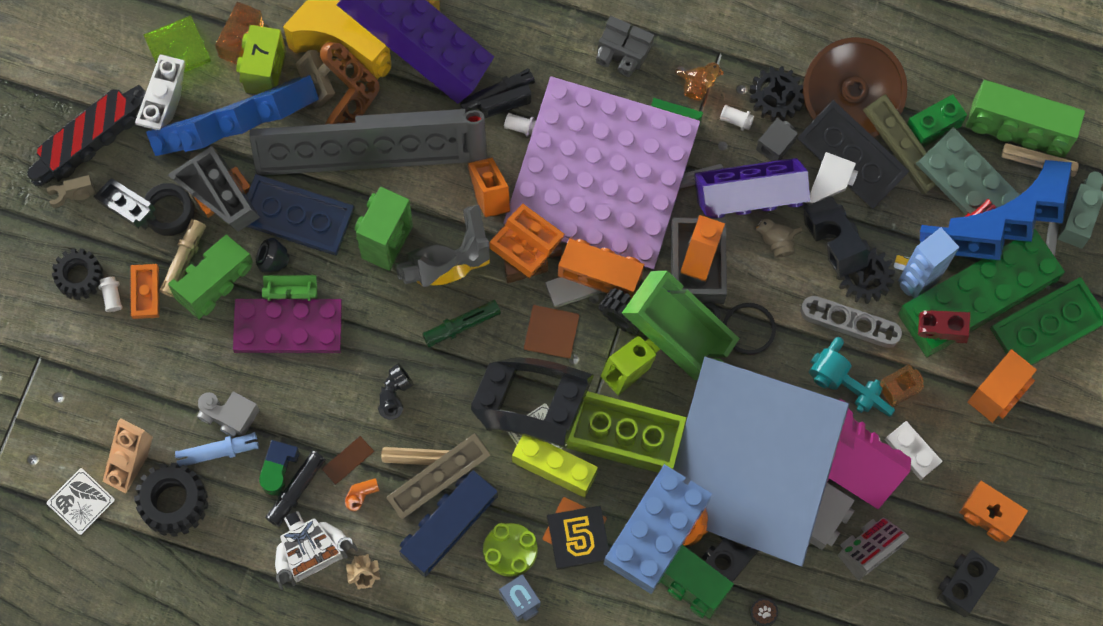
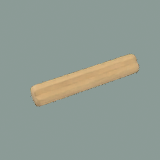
M1009 143L1003 146L1001 157L1041 169H1043L1045 160L1072 162L1071 177L1077 174L1079 163L1076 161Z
M384 447L381 459L384 463L431 465L450 450Z

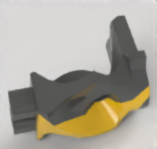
M479 205L469 206L463 210L466 233L459 249L452 250L442 245H428L415 249L406 254L407 261L395 263L398 279H403L405 284L417 282L423 287L444 285L465 277L473 269L488 266L490 263V244L485 236Z

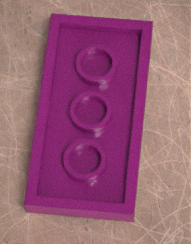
M235 299L234 353H341L342 299H311V301H308V299H271V301L267 299Z

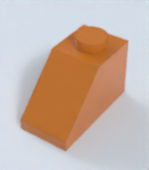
M493 157L468 163L477 203L485 218L510 212L509 186Z
M699 215L681 268V274L706 282L725 223Z

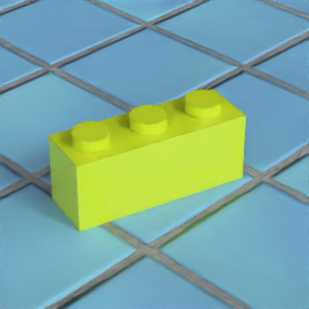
M522 435L512 454V463L584 498L597 475V466L548 442Z

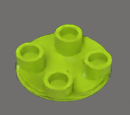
M497 524L486 536L483 544L485 562L490 569L502 576L513 577L525 573L533 566L537 558L538 546L535 535L519 524Z

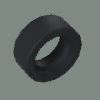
M162 183L148 191L144 199L154 206L159 199L166 196L178 197L184 206L183 213L176 221L170 223H161L157 219L153 222L147 219L146 222L154 232L163 236H174L188 228L190 220L194 218V206L188 192L181 186L173 183Z

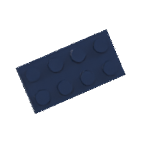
M255 174L247 197L260 218L246 227L337 256L355 208L353 205Z

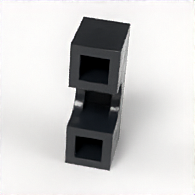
M830 196L803 207L805 226L816 242L825 238H835L827 242L828 261L839 277L869 266L868 255L871 253L870 247L865 239L861 240L855 223L853 221L849 222L845 209L841 204L838 205L834 198Z

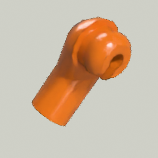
M376 478L352 485L345 498L346 508L353 512L358 511L366 495L378 492L379 488Z

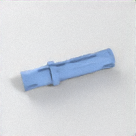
M252 432L251 434L235 438L228 436L223 441L175 451L176 458L187 457L176 462L181 467L182 465L188 466L228 455L230 458L236 457L237 453L259 449L257 441L247 444L249 441L257 440V435L255 432Z

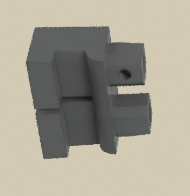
M610 15L606 29L598 42L596 63L603 67H609L612 59L620 61L618 72L626 77H630L636 69L640 70L653 46L654 34L636 26H633L631 30V24Z

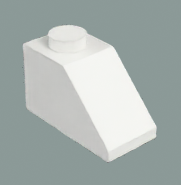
M826 152L810 192V202H807V204L810 205L846 190L847 185L853 186L858 171L854 170L856 163Z

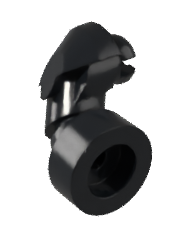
M399 363L389 369V376L384 382L385 388L381 387V392L379 393L380 405L378 406V411L383 418L388 420L398 418L404 408L396 391H406L414 385L408 373Z

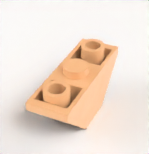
M120 419L117 423L102 482L127 493L148 457L153 437L145 430Z

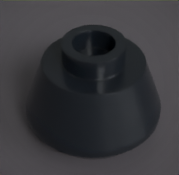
M273 237L264 240L256 255L258 269L261 272H279L282 268L284 269L290 257L287 253V248Z

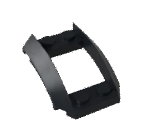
M515 357L491 362L486 369L471 404V411L485 426L486 430L512 432L543 442L546 440L558 444L561 448H565L594 375L559 363L534 358ZM517 371L534 372L561 379L544 420L501 410Z

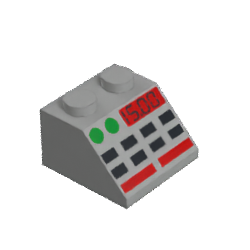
M884 517L878 522L872 519L861 528L864 533L857 538L852 535L840 545L843 549L838 554V557L858 581L899 550L910 538L904 531Z

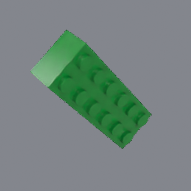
M1034 229L1032 242L1015 240L1003 247L1000 260L983 258L904 304L898 316L925 357L928 358L956 342V340L929 339L918 336L920 312H971L969 333L1043 291L1048 286L1055 284L1065 271L1037 230Z

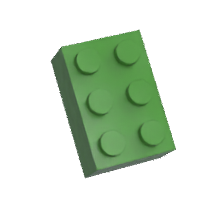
M380 186L376 194L372 193L367 203V208L369 209L364 217H359L354 230L356 231L361 258L390 271L413 228L410 200Z

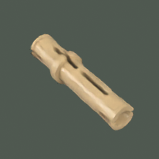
M193 219L190 220L183 239H180L177 244L179 248L159 289V292L174 298L168 283L173 279L178 282L184 277L185 269L189 266L194 253L198 252L200 238L207 227L204 223Z

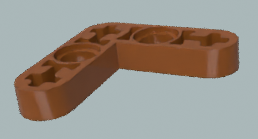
M327 42L320 50V58L349 89L328 117L325 125L355 123V116L363 115L378 94L379 81L344 45ZM332 49L335 50V51H334V55H335L338 59H332V57H333V54L331 53V50H332ZM351 63L354 66V73L351 77H348L346 75V67ZM362 82H368V83H367L368 91H365V90H366V86H365ZM351 100L356 102V110L353 114H350L348 111V104Z

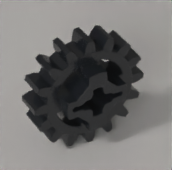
M770 66L769 73L761 70L759 77L755 76L753 78V85H750L749 93L752 94L750 95L749 102L756 103L753 110H761V118L770 115L771 122H774L775 117H779L781 121H784L786 115L793 118L795 110L800 112L801 103L804 102V94H802L803 85H798L801 80L800 76L792 77L793 70L785 73L783 66L779 68V71H775L774 67ZM765 83H769L768 87H763V90H760ZM794 97L793 101L786 106V101H790Z
M873 247L868 255V278H866L865 282H863V275L867 267L843 277H839L837 274L836 279L843 280L839 288H847L848 290L845 295L846 297L853 294L855 295V302H858L860 298H864L865 303L869 304L871 297L877 302L880 300L881 294L885 296L888 294V287H892L894 283L891 277L894 276L895 270L888 269L893 262L892 260L884 261L885 252L877 255L876 247ZM872 286H873V287H876V288L871 289V290H866L867 288L872 287Z

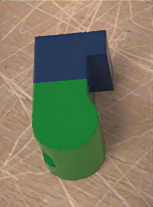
M271 440L259 478L260 485L266 494L275 496L280 491L283 492L285 488L284 476L289 461L297 463L300 454L298 447Z

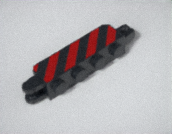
M140 85L123 94L120 90L111 89L38 146L37 156L39 160L27 171V176L31 179L32 184L39 188L44 186L45 183L50 182L53 178L58 182L62 178H68L74 173L76 167L83 162L90 161L99 149L113 143L116 136L123 130L132 128L135 125L138 116L137 112L140 110L146 91Z

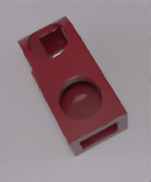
M922 311L919 313L918 336L929 339L956 340V343L967 344L971 312Z

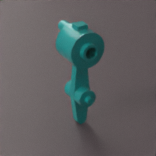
M836 337L829 348H824L820 354L817 352L810 361L813 365L809 370V374L814 378V382L824 389L837 390L840 384H843L858 396L854 404L857 406L856 410L859 413L863 411L869 412L873 406L887 416H892L895 409L879 397L883 390L879 380L875 379L874 382L868 381L863 386L848 375L852 365L844 356L838 353L844 344V340L841 337Z

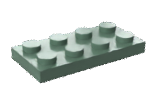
M954 127L916 163L965 215L971 214L987 199L998 208L1020 195Z

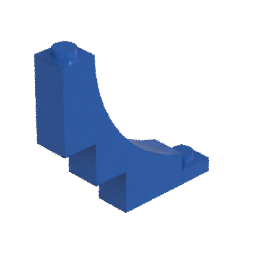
M1045 160L1038 178L1024 193L1014 200L987 212L951 218L949 227H942V229L959 246L955 255L1000 260L1005 239L1032 242L1036 221L1063 223L1071 183L1072 162ZM922 225L920 229V243L941 227Z

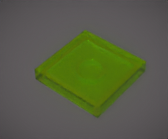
M191 15L143 34L155 63H157L160 54L185 60V73L211 62Z

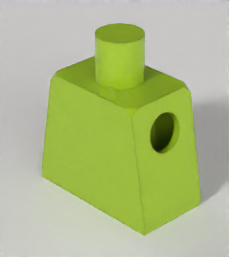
M637 336L608 358L600 377L619 396L651 368L657 356L656 353L661 349L650 339L644 341L640 336Z

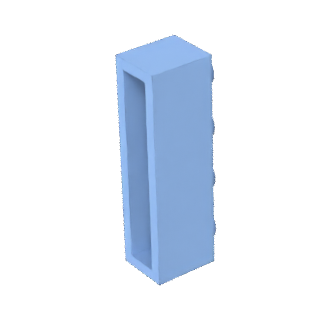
M942 227L916 246L898 281L906 295L916 298L937 284L958 251L959 246Z

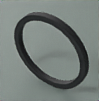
M742 303L733 307L726 314L723 323L727 326L729 317L741 308H755L762 311L768 317L772 333L769 341L761 348L745 350L735 345L733 350L746 355L761 353L774 340L776 334L774 318L761 305Z

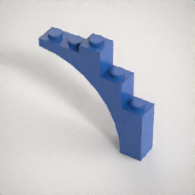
M311 75L291 79L274 88L226 107L165 125L160 130L150 129L146 133L155 156L182 150L185 152L205 148L224 137L243 134L262 123L283 119L319 100Z

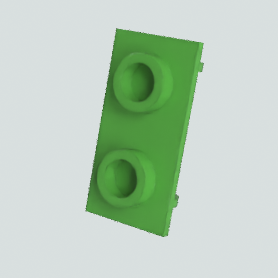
M263 275L264 288H262V298L271 301V299H308V301L318 299L317 275Z

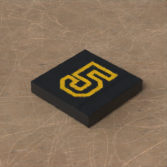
M601 505L547 515L557 570L604 562L609 552Z

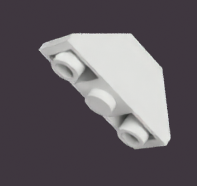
M159 55L135 121L136 125L160 130L173 119L181 97L185 60Z

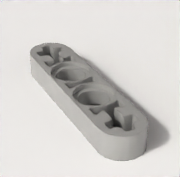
M818 296L807 297L801 306L800 312L806 321L882 347H894L902 337L901 328L895 322ZM812 304L817 305L816 309L818 310L814 315L810 314V309L807 308ZM826 308H829V311L826 315V319H823L822 317L824 313L822 312H824ZM836 311L842 312L846 320L842 324H836L832 321L831 314ZM859 320H866L870 323L871 330L865 333L857 329L856 324ZM876 324L880 325L878 331L886 333V331L890 329L892 330V335L896 337H892L890 340L885 339L886 334L881 332H878L876 336H873V333L876 329Z

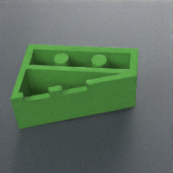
M227 234L203 254L204 259L196 267L190 264L185 269L188 274L177 282L173 279L168 283L175 300L198 319L203 315L207 316L216 306L215 302L221 296L229 294L234 287L233 283L240 276L244 277L252 267L253 261L250 253Z

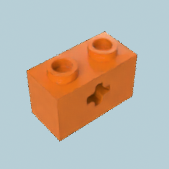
M981 480L959 513L964 516V520L976 527L979 525L985 529L987 535L995 541L1006 543L1013 536L1028 510ZM991 509L995 511L994 518L989 517Z

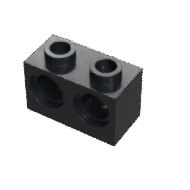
M720 536L723 541L717 548L712 545L702 558L711 567L733 582L759 550L748 546L744 549H737L734 547L732 540ZM718 558L726 559L729 563V568L726 570L718 569L715 565V560Z
M971 550L967 555L961 553L953 565L956 571L952 577L946 575L938 587L941 593L937 599L964 618L970 614L1000 570L974 550ZM968 565H974L978 568L979 577H973L968 573ZM953 587H959L964 591V599H957L953 595Z

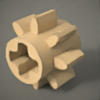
M366 554V556H354L352 563L346 564L348 583H355L358 590L361 588H372L375 580H380L378 560L371 561L369 554Z

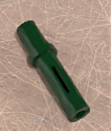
M492 300L451 320L447 318L443 320L442 324L423 332L422 335L427 346L431 347L448 338L451 340L455 339L457 334L500 315L501 311L497 302Z

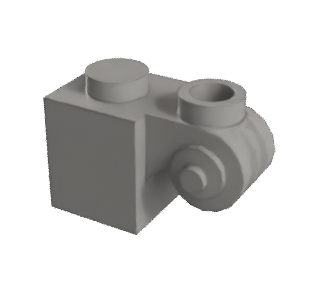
M234 391L226 404L220 406L216 395L209 392L202 394L198 400L200 410L197 418L209 425L213 421L221 426L220 430L231 437L235 435L243 436L260 410L256 403Z

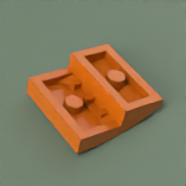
M522 204L507 219L506 225L489 242V248L527 277L531 278L557 247L565 234L525 204Z

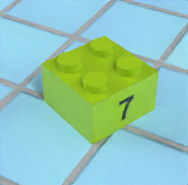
M250 25L248 34L244 33L242 49H244L243 57L238 58L236 71L240 74V83H243L245 93L257 95L279 85L286 49L280 29Z

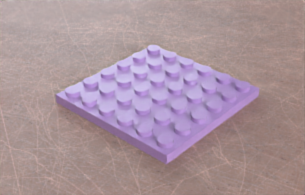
M550 76L510 201V212L506 213L503 224L506 225L507 219L522 204H525L565 234L560 241L561 243L567 244L569 238L585 240L596 248H608L614 251L615 254L625 258L627 256L634 257L644 264V268L654 271L700 121Z

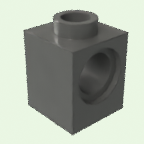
M777 118L758 140L756 150L770 161H779L793 146L798 133L789 122L781 121Z

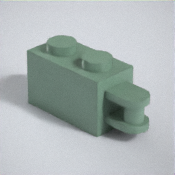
M1091 172L1084 183H1081L1074 192L1057 240L1082 249L1090 239L1103 203V191H1101L1103 176L1101 173Z

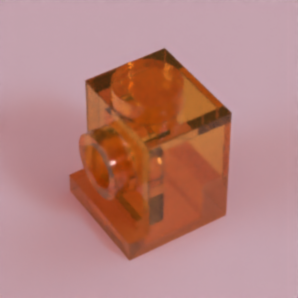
M908 364L883 378L880 386L883 389L882 393L894 408L921 392L924 387L922 384L924 380L920 372ZM899 383H902L906 386L905 391H902V389L898 385Z

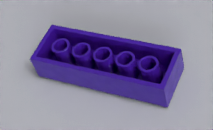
M339 0L337 3L339 8L457 104L474 91L494 58L491 53L426 0Z

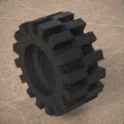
M73 248L70 254L67 251L63 252L64 257L62 259L59 256L56 258L57 265L53 264L52 269L54 273H52V277L63 295L65 294L70 299L73 296L76 300H81L80 296H84L87 299L90 298L89 293L92 292L93 295L97 293L95 288L100 285V280L104 278L99 261L90 251L86 253L85 249L80 248V251L77 252ZM77 265L86 267L88 275L84 281L73 283L68 279V273L71 268Z
M611 289L598 306L599 310L616 327H620L624 332L627 331L631 335H637L640 330L622 314L632 298L621 290Z

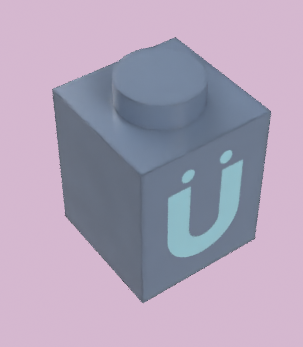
M523 574L499 589L500 596L516 621L522 618L527 621L539 613L537 608L540 607L541 602Z

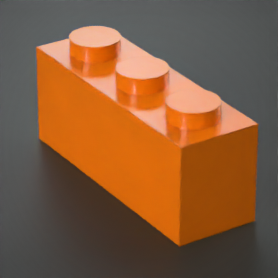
M570 238L558 265L559 277L605 293L615 288L618 291H623L624 294H629L631 298L638 289L644 271V264L634 257L627 256L625 258L615 254L614 251L608 248L599 249L591 246L585 240H573Z

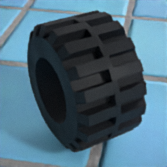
M171 462V466H167L166 463L159 464L160 469L156 470L154 467L149 469L151 474L149 476L143 475L140 478L143 483L136 486L135 490L138 495L134 496L137 504V512L153 531H158L161 535L167 536L168 533L175 537L178 536L179 532L185 535L189 533L188 529L193 526L195 529L199 525L197 522L199 519H204V509H208V502L206 501V498H208L207 491L194 471H190L187 466L182 465L180 467L177 463ZM178 486L186 490V501L179 510L172 513H163L158 510L157 500L165 489Z

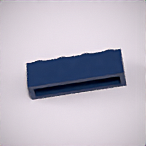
M474 470L469 475L464 474L455 483L457 488L452 494L446 493L437 503L439 508L431 516L428 513L418 524L420 529L414 535L409 534L400 544L402 548L399 551L400 556L424 577L434 569L498 498V491Z

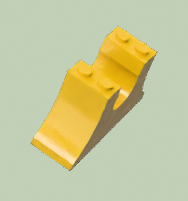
M307 0L283 26L288 48L296 54L307 52L308 50L320 52L325 43L335 42L344 45L377 80L380 77H385L392 67L390 49L337 6L339 0ZM426 0L440 11V0ZM334 49L331 50V53L333 54V56H335V55H334V51H335Z

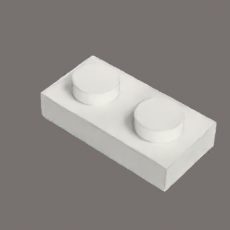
M907 421L885 438V441L891 448L899 449L911 458V470L920 480L942 463V460Z

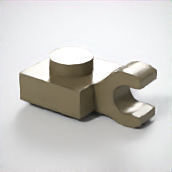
M89 175L63 181L64 185H53L47 188L49 195L59 194L57 199L49 201L53 208L62 206L67 198L80 201L96 194L94 184Z

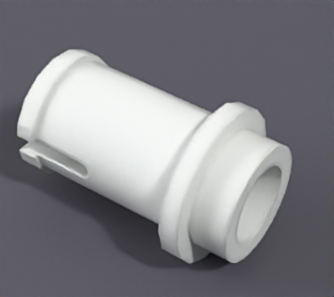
M725 105L720 120L741 127L740 130L744 131V129L750 130L754 116L750 114V111L745 113Z
M508 113L504 128L525 133L526 137H530L536 120L534 117L528 119Z
M115 277L101 279L98 286L99 290H102L106 312H115L123 308L118 292L120 284L119 281H116Z

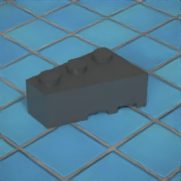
M213 146L168 174L178 185L238 232L260 218L225 160Z

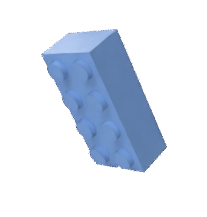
M665 464L604 560L605 566L650 594L655 590L712 496V493L693 481H690L688 485L685 484L686 477Z

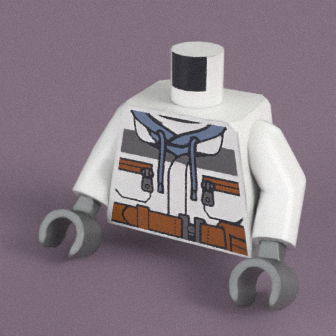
M299 511L293 512L284 518L290 531L280 536L282 543L277 546L275 568L278 586L280 590H283V584L291 582L294 587L297 582L343 559V557L347 559V550L353 548L355 551H358V548L351 538L346 537L341 530L327 522L318 523L316 519H312L304 523Z

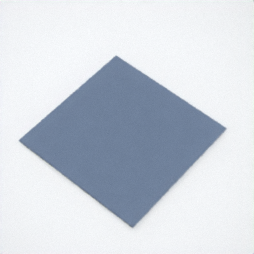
M705 356L673 470L686 477L685 484L688 485L690 481H693L712 493L711 499L706 506L708 515L706 531L803 567L849 403Z

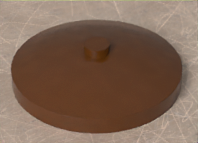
M845 38L826 46L810 63L803 82L804 103L812 120L834 100L873 137L880 134L863 109L886 94L901 115L907 99V79L900 61L887 47L867 38Z

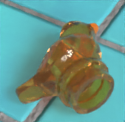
M713 62L705 67H697L687 71L675 70V74L686 82L684 84V96L697 101L703 100L704 95L707 94V89L714 85L717 77L724 74L720 66Z

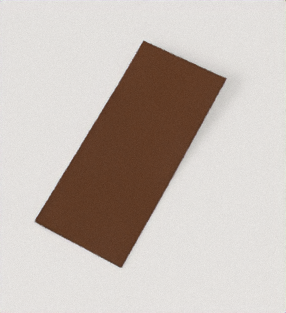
M359 436L321 469L336 485L370 456L374 450Z

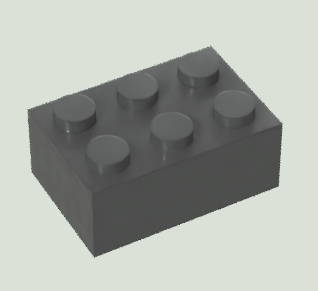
M673 218L671 225V274L684 286L681 290L688 289L701 303L724 304L727 296L726 219L710 218L725 223L705 282L680 273L698 218Z

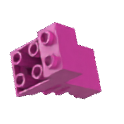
M848 408L828 480H833L876 509H879L910 473L911 458L901 450L893 449L888 444L882 443L875 432L871 433L869 430H866L863 421L857 422L853 418V412Z

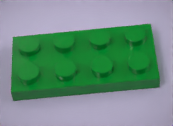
M1079 277L991 326L990 330L1006 355L1012 349L1028 363L1034 365L1103 327V310L1083 279Z

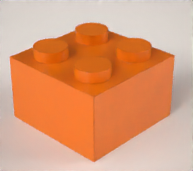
M1011 349L967 403L992 423L998 416L1003 419L1035 382L1032 375L1037 369Z

